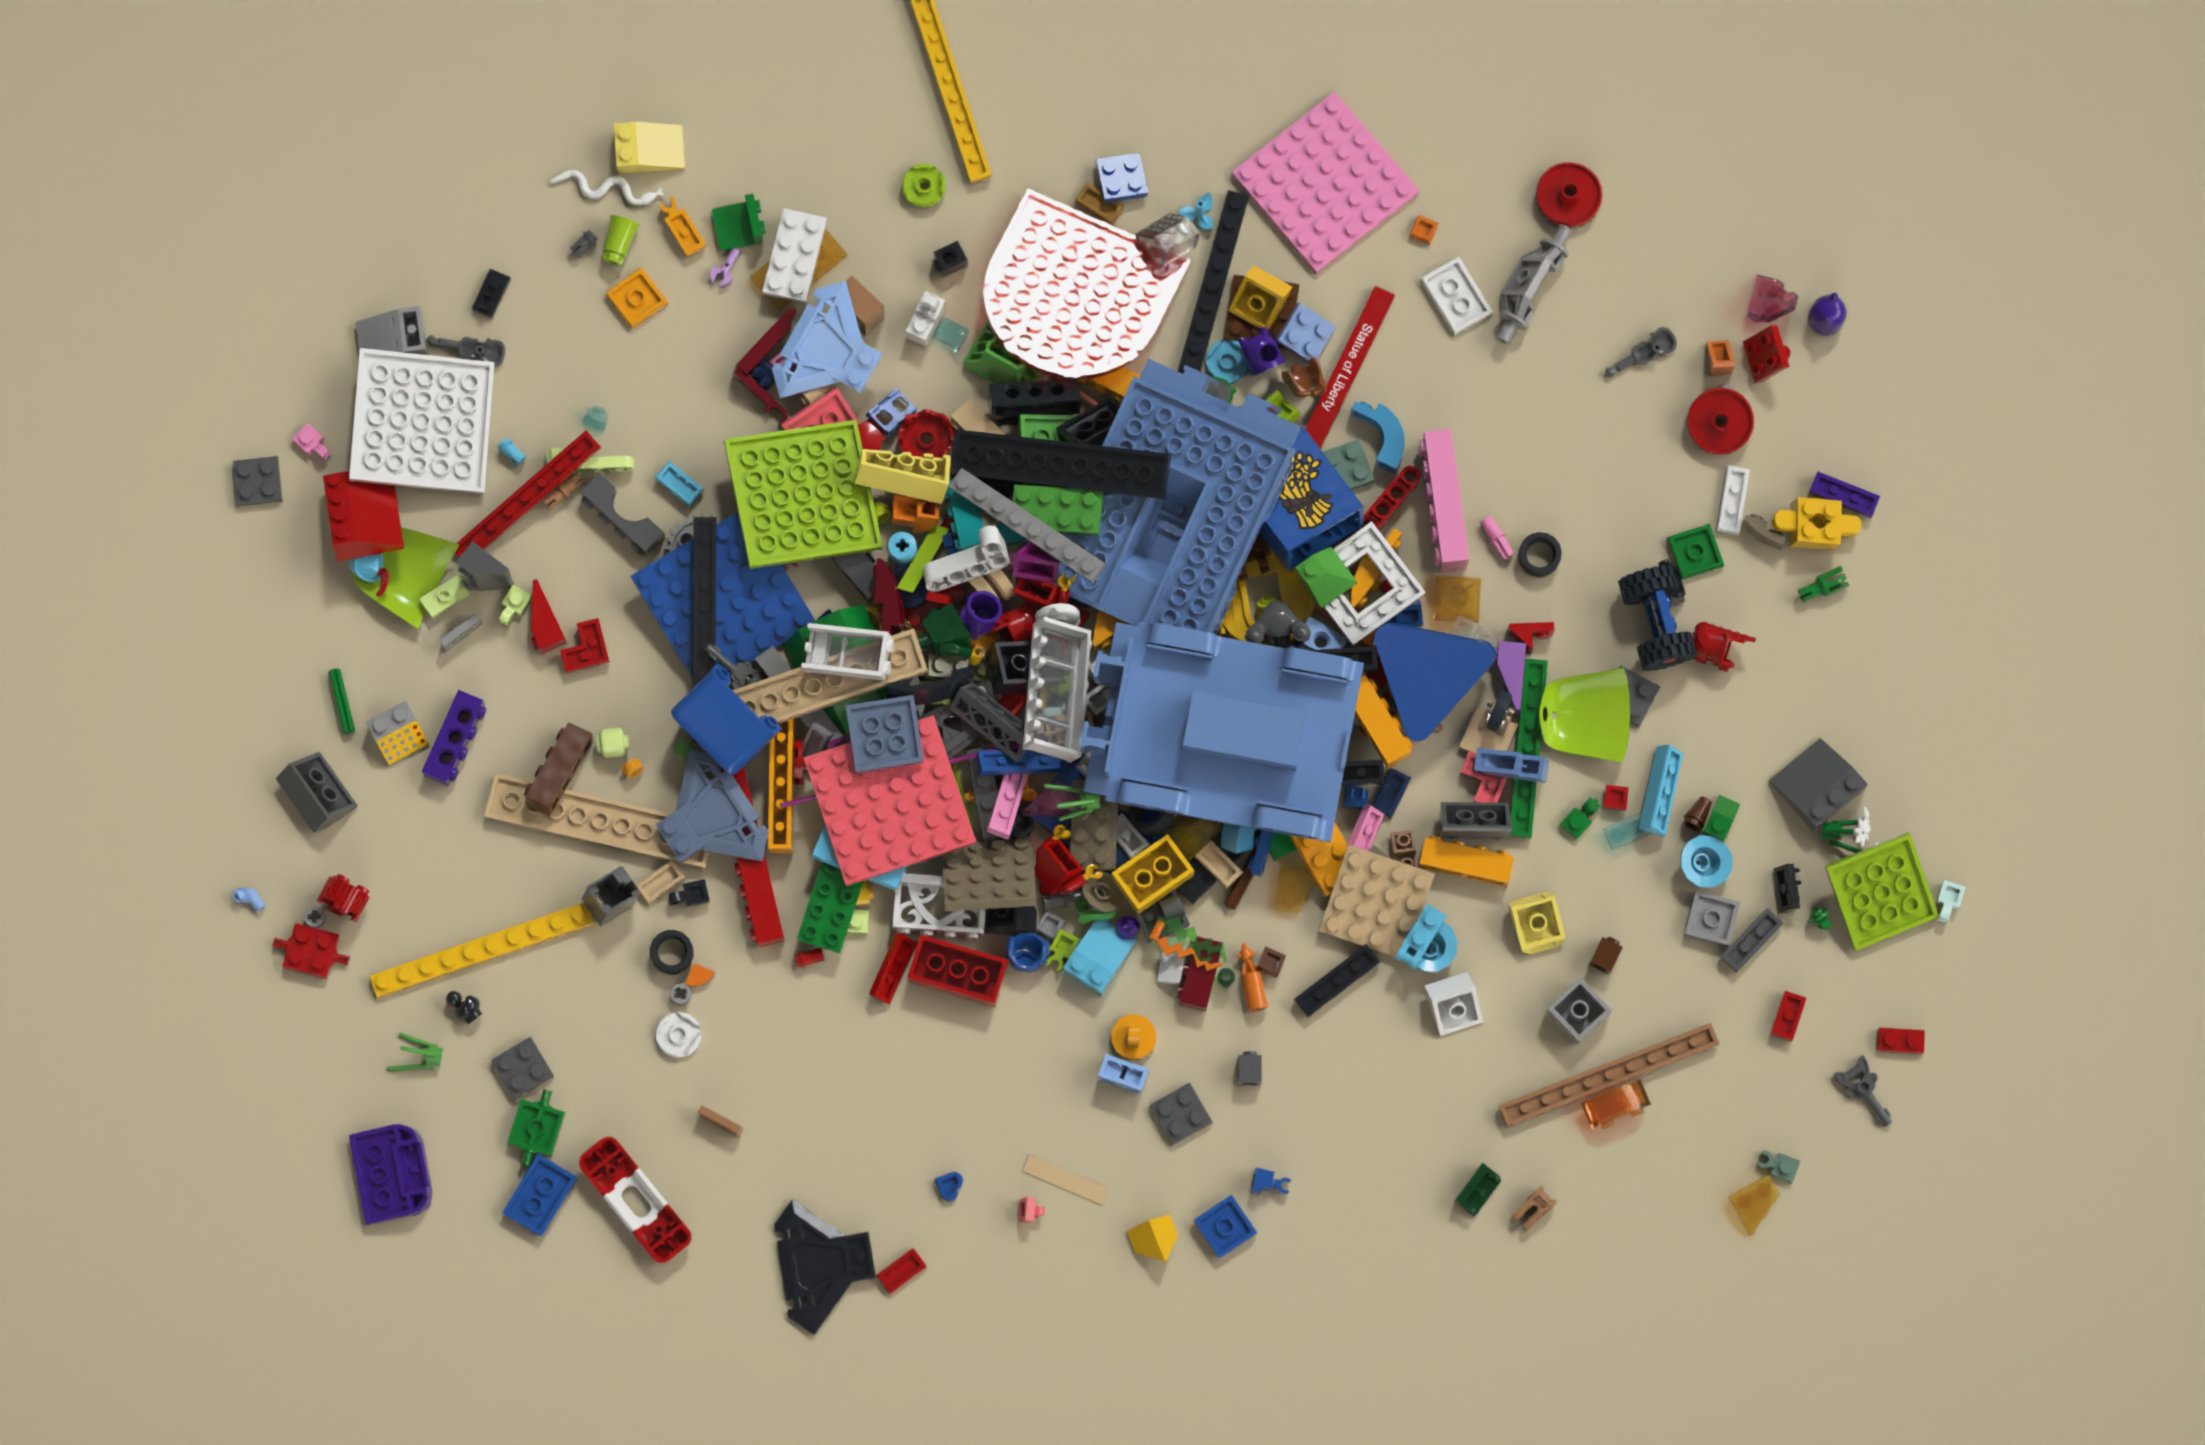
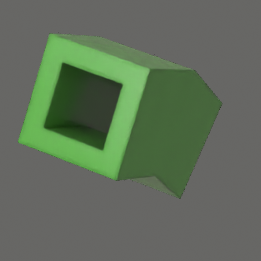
M681 739L673 751L687 763L689 750H696L692 745Z

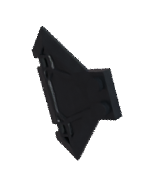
M792 1199L774 1224L775 1232H782L784 1239L777 1241L785 1297L786 1300L793 1299L794 1308L788 1309V1316L815 1335L852 1282L876 1278L869 1232L844 1236ZM797 1229V1238L792 1237L791 1230ZM808 1297V1306H803L802 1298Z

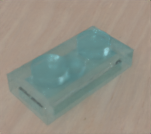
M1642 812L1603 828L1612 850L1652 834L1639 829Z

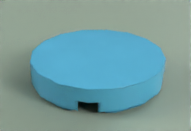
M1236 340L1217 341L1207 352L1206 368L1211 377L1224 378L1232 384L1244 378L1249 370L1243 358L1240 344Z

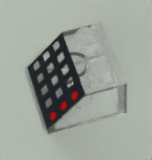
M1169 213L1137 232L1135 237L1158 264L1164 267L1197 247L1200 231L1186 216Z

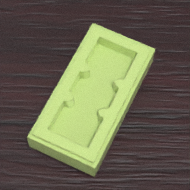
M456 575L420 598L419 601L431 619L468 597L470 593Z

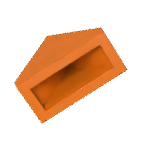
M1729 340L1706 342L1709 376L1731 375L1735 368V359Z

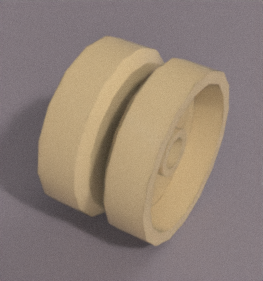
M1001 569L964 582V585L971 594L976 591H987L994 594L997 598L1000 597L1007 601L1015 595L1013 593V585Z

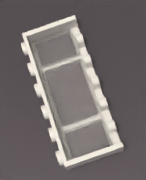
M1043 617L1033 623L1023 739L1024 750H1032L1068 761V763L1082 756L1080 742L1085 712L1087 710L1086 692L1089 687L1087 679L1090 669L1089 654L1092 647L1090 630L1048 617Z

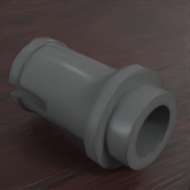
M589 229L586 232L583 231L584 235L570 247L572 252L579 258L592 244L595 245V241L598 239Z

